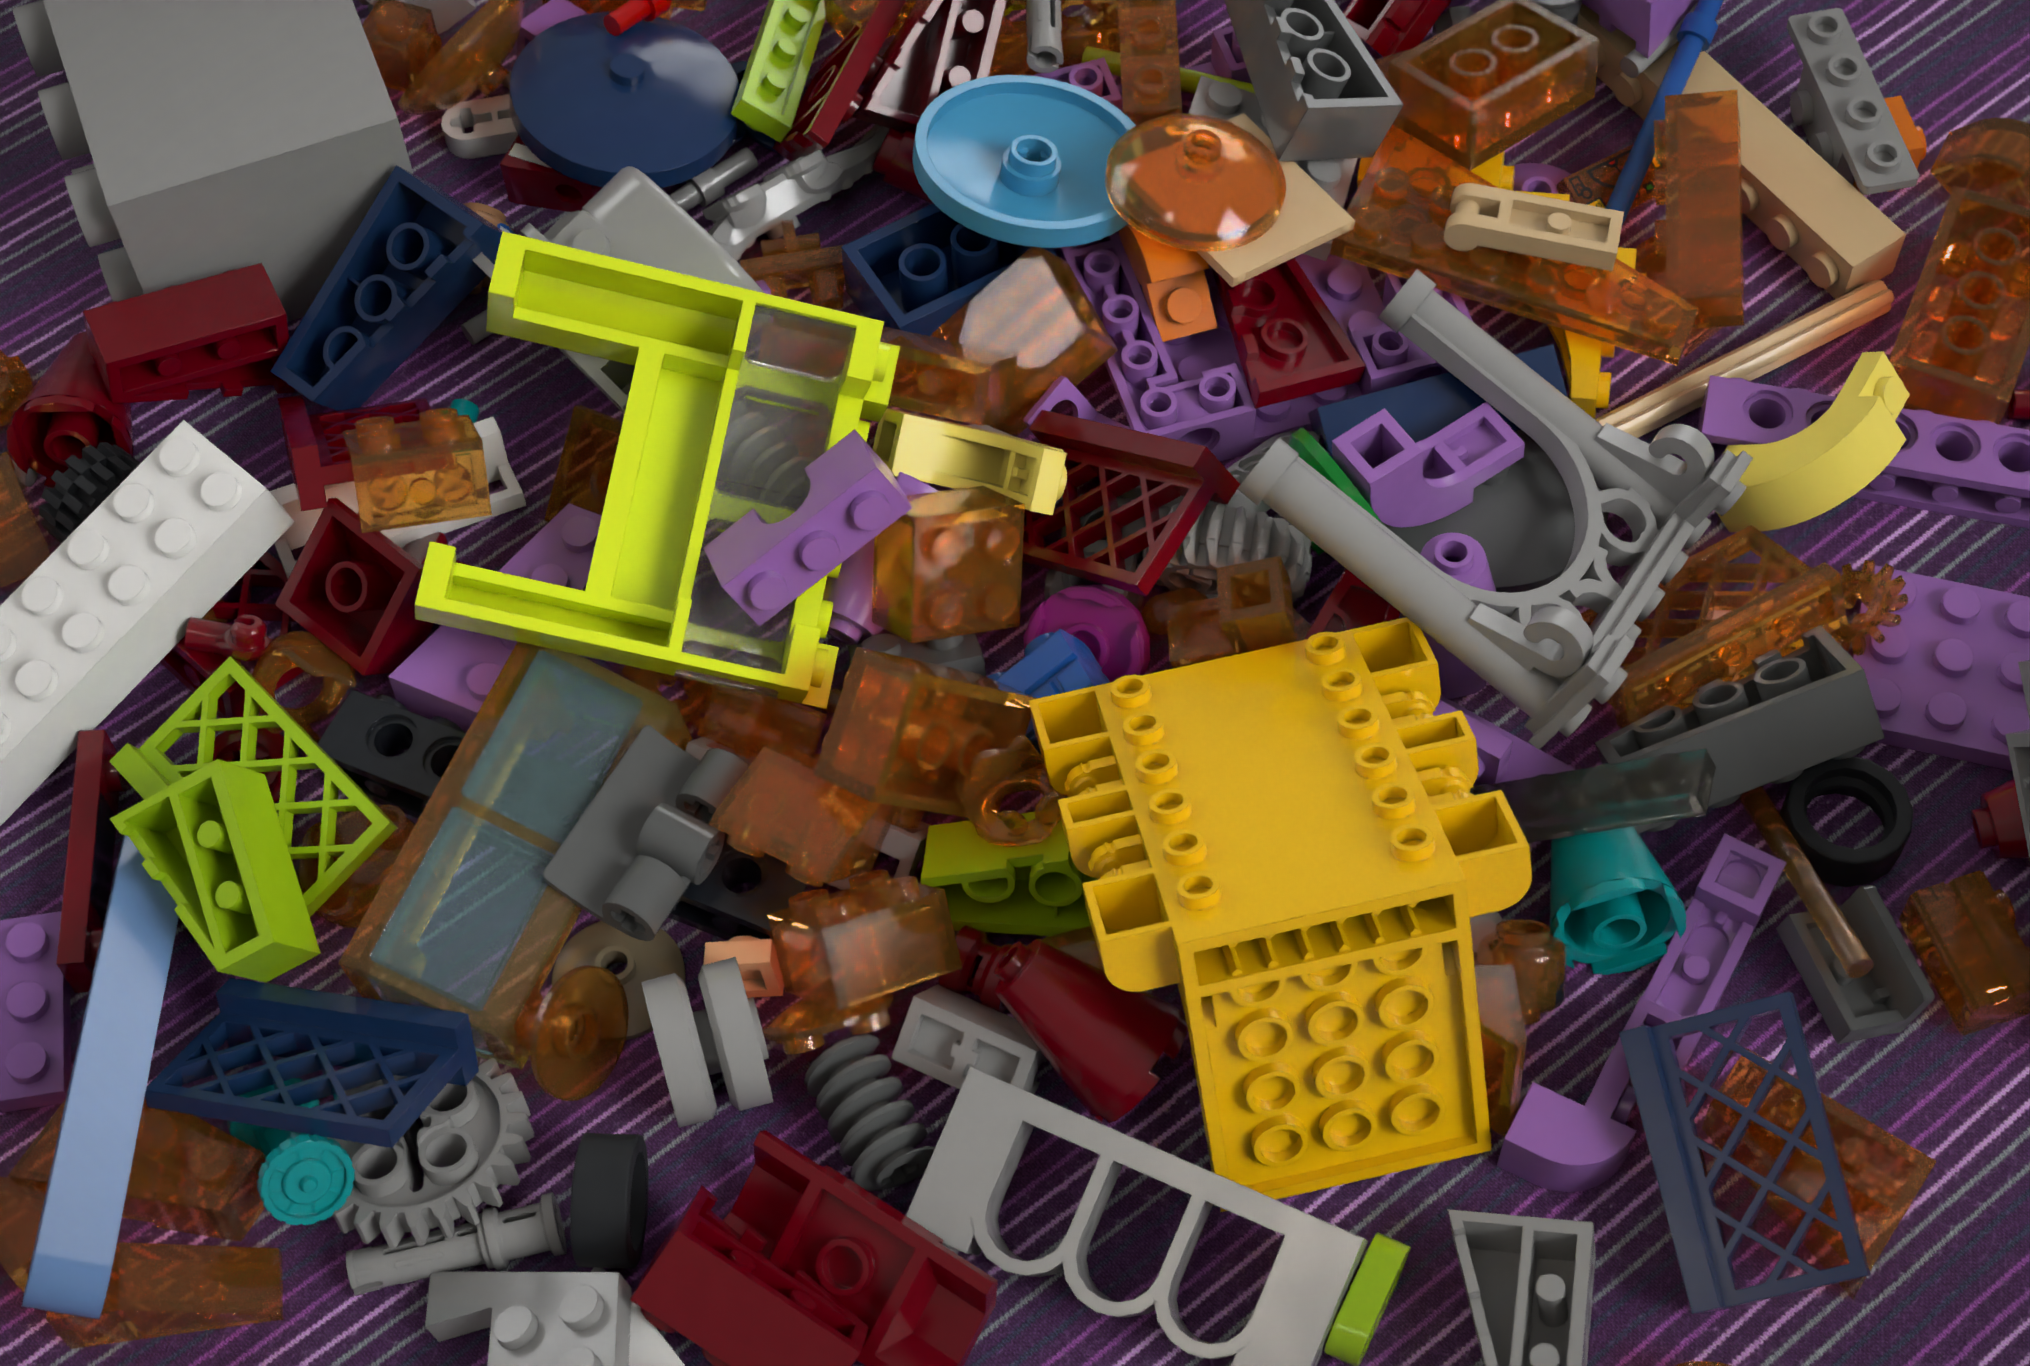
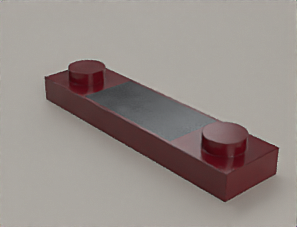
M105 729L79 731L56 963L75 993H85L90 990L111 892L116 827L110 818L118 813L119 792H126L129 786L127 780L109 762L117 754V751Z

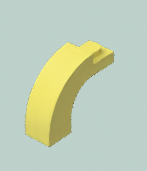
M1884 351L1862 352L1833 404L1818 420L1804 430L1772 443L1728 445L1725 451L1728 449L1735 456H1738L1744 450L1753 458L1739 480L1747 486L1746 490L1723 516L1717 513L1729 532L1770 531L1812 519L1854 496L1875 479L1893 460L1906 441L1905 436L1895 421L1910 394Z
M890 408L886 409L881 421L878 422L873 450L896 477L899 472H902L922 482L990 497L1029 511L1053 515L1056 501L1064 493L1067 483V470L1064 465L1067 453L1063 452L1064 450Z

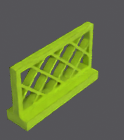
M230 656L139 749L126 743L109 762L143 799H146L213 762L215 731L242 730L240 761L229 763L256 772L282 771L279 803H274L291 859L319 858L317 881L303 894L309 917H311L398 827L240 662ZM237 681L245 690L243 717L216 719L218 698ZM259 705L268 715L259 716ZM281 727L285 732L283 758L255 760L258 729ZM200 732L197 764L175 765L166 756L165 752L184 733ZM299 747L308 757H298ZM321 769L325 773L322 801L295 802L297 770ZM339 789H340L349 799H339V800H338V791H339ZM361 811L372 823L353 844L335 845L337 812ZM322 813L320 846L291 847L294 815Z

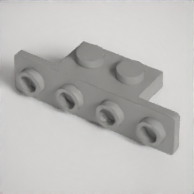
M1833 8L1790 16L1786 28L1804 66L1797 91L1791 94L1790 109L1795 124L1798 126L1802 125L1809 140V146L1850 184L1853 185L1855 179L1860 192L1864 195L1914 187L1917 184L1919 173L1844 11L1840 8Z

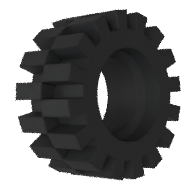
M100 442L97 449L92 445L82 448L81 459L71 455L65 460L69 468L64 473L56 470L51 476L56 485L54 488L45 487L41 497L48 503L39 506V515L44 518L41 521L43 528L60 543H63L141 464L118 445L114 444L111 446L108 442Z

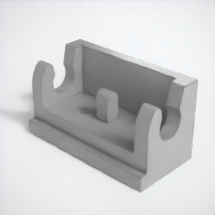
M938 984L913 996L891 1059L959 1090L969 1068L972 1067L1032 1094L1036 1092L1040 1082L1034 1080L1040 1065L1047 1061L1015 1018Z

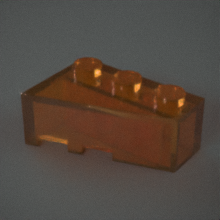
M1741 1055L1718 1091L1747 1107L1768 1071ZM1778 1077L1757 1114L1792 1134L1806 1110L1803 1093L1800 1089ZM1821 1093L1869 1270L1871 1271L1937 1161ZM1713 1098L1709 1105L1702 1130L1722 1151L1742 1114ZM1752 1121L1732 1158L1762 1176L1767 1177L1787 1141ZM1810 1124L1802 1140L1818 1149ZM1797 1147L1776 1184L1807 1203L1812 1204L1826 1180L1822 1162ZM1742 1174L1758 1192L1761 1185ZM1771 1191L1766 1202L1792 1232L1795 1233L1807 1212ZM1830 1195L1821 1211L1837 1220ZM1816 1218L1802 1243L1825 1269L1849 1264L1841 1233ZM1867 1276L1838 1284L1853 1300Z
M144 1097L122 1218L151 1222L160 1229L241 1242L265 1209L258 1192L257 1180L259 1179L260 1167L266 1161V1157L263 1152L194 1115L150 1108L147 1106ZM66 1099L8 1175L34 1208H43Z

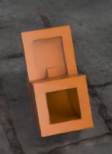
M1162 216L1127 224L1124 228L1120 229V240L1137 281L1142 285L1145 300L1162 341L1166 342L1218 328L1204 272L1205 269H1209V265Z

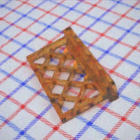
M1752 525L1690 556L1670 582L1665 586L1661 583L1658 585L1666 593L1654 609L1656 610L1654 619H1645L1642 622L1636 619L1634 624L1642 629L1637 638H1648L1645 647L1631 648L1621 666H1625L1623 669L1628 672V675L1621 686L1606 702L1614 708L1617 725L1621 729L1666 705L1677 706L1683 710L1693 705L1692 699L1698 693V688L1717 678L1725 682H1737L1754 673L1755 669L1752 660L1775 649L1780 651L1783 658L1804 647L1801 637L1803 633L1819 625L1828 633H1831L1846 625L1847 619L1841 573L1825 562L1810 568ZM1749 551H1752L1761 558L1760 563H1728ZM1689 582H1709L1707 591H1676L1677 588ZM1723 582L1754 583L1752 591H1720ZM1767 583H1784L1770 591H1765ZM1588 609L1582 612L1581 615L1590 627L1598 613ZM1670 610H1701L1699 619H1668ZM1715 610H1732L1717 619H1712ZM1662 638H1679L1659 648Z

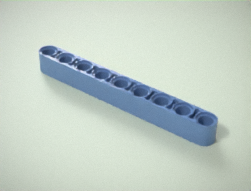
M126 835L123 837L22 1301V1307L98 1320L101 1316L111 1276L179 918L174 911L178 905L161 881L150 877L142 865L145 861L144 857L129 836Z

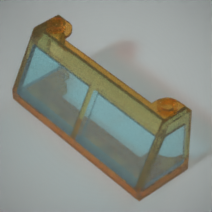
M517 642L338 963L362 998L468 1013L476 1055L487 1060L494 1058L497 1063L522 1070L532 1050L538 1048L543 1043L549 1029V1012L545 1009V1002L539 991L582 911V908L561 895L544 881L543 871L644 726L650 725L684 751L686 750L688 742L692 741V736L677 704L580 655Z

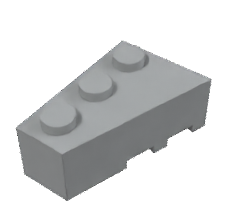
M1448 1209L1453 1241L1484 1366H1587L1596 1260L1593 1222Z

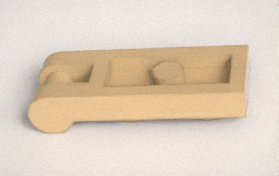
M1464 183L1457 186L1453 191L1450 203L1452 215L1446 221L1444 241L1449 247L1458 251H1469L1477 246H1483L1613 271L1624 212L1475 183Z

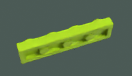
M831 0L768 1L731 115L745 122L751 129L762 132L780 143L792 128Z

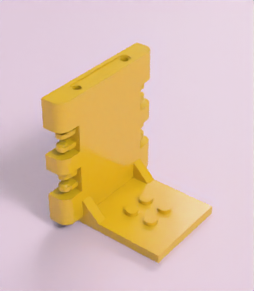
M1407 617L1336 633L1321 632L1305 640L1142 676L1126 675L1116 679L1114 682L1029 700L1033 726L1049 782L1058 793L1068 797L1059 799L1058 805L1072 861L1081 873L1098 879L1082 883L1087 913L1105 975L1117 988L1131 992L1145 991L1178 983L1189 1031L1211 1170L1215 1174L1275 1200L1492 1150L1470 917L1504 910L1513 906L1524 897L1532 881L1530 846L1502 790L1479 795L1470 793V789L1473 787L1479 771L1476 738L1462 710L1433 716L1441 696L1438 662L1421 628ZM1220 1208L1221 1212L1227 1211L1223 1208Z

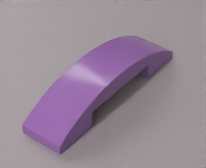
M1724 833L1686 911L1685 932L1681 938L1678 931L1675 932L1667 948L1668 953L1663 955L1643 996H1640L1623 1031L1644 1025L1654 1027L1715 1011L1787 862ZM1702 1032L1673 1039L1681 1069L1684 1070L1703 1034ZM1619 1037L1613 1050L1625 1055Z

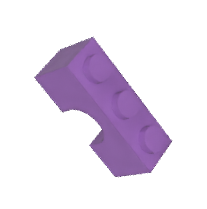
M855 429L804 468L810 479V490L803 504L792 515L782 521L768 524L753 508L703 547L721 587L759 626L768 621L913 508L891 470Z

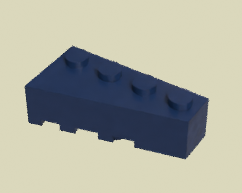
M396 165L271 369V372L312 402L337 411L360 408L487 276L475 264L473 259L482 252L495 265L502 230L436 185Z

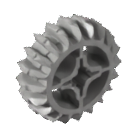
M1180 503L1172 507L1159 509L1160 519L1174 512ZM1221 503L1218 505H1206L1156 584L1167 586L1172 593L1189 595L1190 599L1199 598L1214 603L1218 602L1234 606L1244 605L1254 609L1258 605L1271 608L1280 604L1287 605L1304 595L1306 582H1309L1312 567V555L1310 554L1311 540L1293 525H1289L1284 518L1269 517L1265 511L1254 512L1246 510L1243 506L1235 508ZM1149 547L1143 549V559L1148 553Z

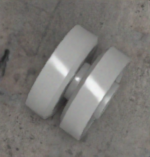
M736 957L702 965L698 981L705 1009L697 1012H692L685 982L676 973L641 982L679 1128L713 1119L717 1109L709 1078L713 1074L722 1072L730 1104L738 1111L773 1103L764 1063L765 1059H769L761 1023L753 997L747 998Z

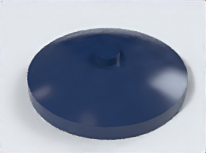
M612 11L585 14L567 19L547 28L532 39L521 51L514 63L510 78V114L516 132L528 149L542 162L577 181L604 187L622 168L632 166L642 171L660 188L672 186L694 178L716 164L730 148L737 134L739 119L731 115V111L740 85L733 67L720 50L697 32L674 21L657 17L652 21L642 20L620 35L613 36L606 30L603 23L604 17Z

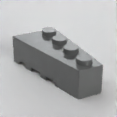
M1224 0L1278 161L1373 157L1402 109L1403 103L1335 0Z

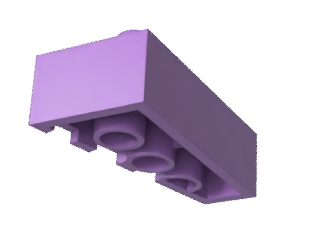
M568 503L498 572L585 591L602 515ZM441 625L388 678L396 700L403 704L408 711L431 719L433 716L444 717L457 724L464 733L485 741L489 738H498L511 744L519 751L576 659L577 654Z

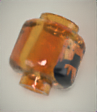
M1512 919L1497 923L1495 931L1485 935L1478 946L1476 985L1478 998L1485 1006L1498 1011L1499 1018L1504 1022L1517 1025L1539 1022L1542 1013L1556 1009L1563 1002L1566 988L1567 961L1565 944L1550 934V927L1547 924L1539 921Z

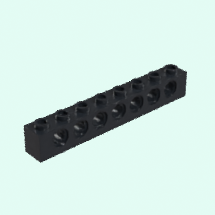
M353 689L318 742V745L372 801L544 869L604 785V783L599 785L578 777L571 768L558 761L546 760L542 763L521 755L515 747L501 739L489 738L485 741L464 733L457 724L444 717L433 716L431 719L412 713L392 697L379 694L374 698ZM408 749L401 755L388 757L397 750ZM454 771H465L456 778L444 779ZM510 793H523L520 797L514 800L500 801L504 796ZM581 815L574 822L568 824L557 823L565 816ZM727 828L724 832V845L713 870L700 885L690 883L668 918L727 941L737 936L772 939L780 962L787 964L821 899L816 868L811 867L806 859L788 850L772 852L752 844L742 833ZM752 882L758 884L756 888L746 893L731 891L733 887L740 883Z

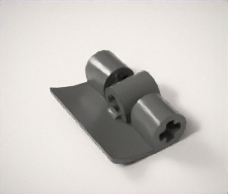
M650 725L644 726L544 869V881L561 895L606 924L638 940H653L690 883L700 885L713 870L724 845V832L757 783L755 772L740 757L719 748L707 750L702 759L698 760L661 735Z

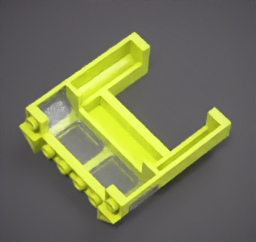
M502 231L488 290L486 331L635 366L586 589L583 591L457 563L456 547L430 541L415 601V619L827 709L839 647L819 643L820 638H826L833 610V602L823 600L827 576L838 578L842 563L759 626L721 587L703 547L753 508L768 524L786 519L803 504L808 496L810 479L804 468L854 429L867 442L870 422L859 419L862 418L875 422L881 421L888 407L900 346L880 342L884 321Z

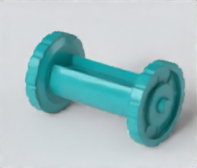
M293 1078L283 1082L285 1086H289L304 1080ZM271 1085L238 1096L250 1098L275 1089ZM317 1099L298 1106L312 1108L318 1106L320 1102ZM227 1121L230 1136L236 1147L247 1157L264 1162L258 1173L257 1188L266 1210L279 1221H285L286 1224L310 1225L319 1220L323 1221L329 1218L346 1203L347 1197L350 1196L353 1190L355 1170L345 1148H342L341 1144L336 1140L316 1134L310 1135Z

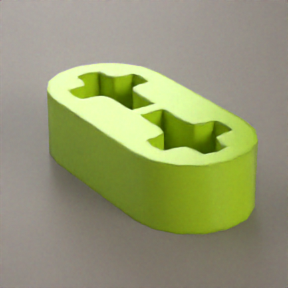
M1379 1232L1376 1233L1331 1329L1324 1349L1325 1354L1351 1366L1360 1365L1409 1256L1410 1246Z

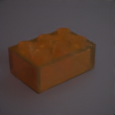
M1498 0L1389 61L1388 82L1403 103V107L1393 124L1471 171L1595 98L1599 38L1531 0Z
M856 647L850 668L844 678L843 689L829 730L824 737L822 751L813 775L870 802L974 819L997 817L1031 719L1029 700L1038 698L981 674Z

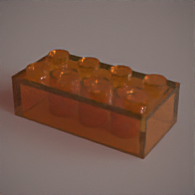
M1954 185L1889 361L1910 394L1903 408L1911 410L1923 409L1935 414L1975 421L1987 420L2000 425L2030 344V208Z

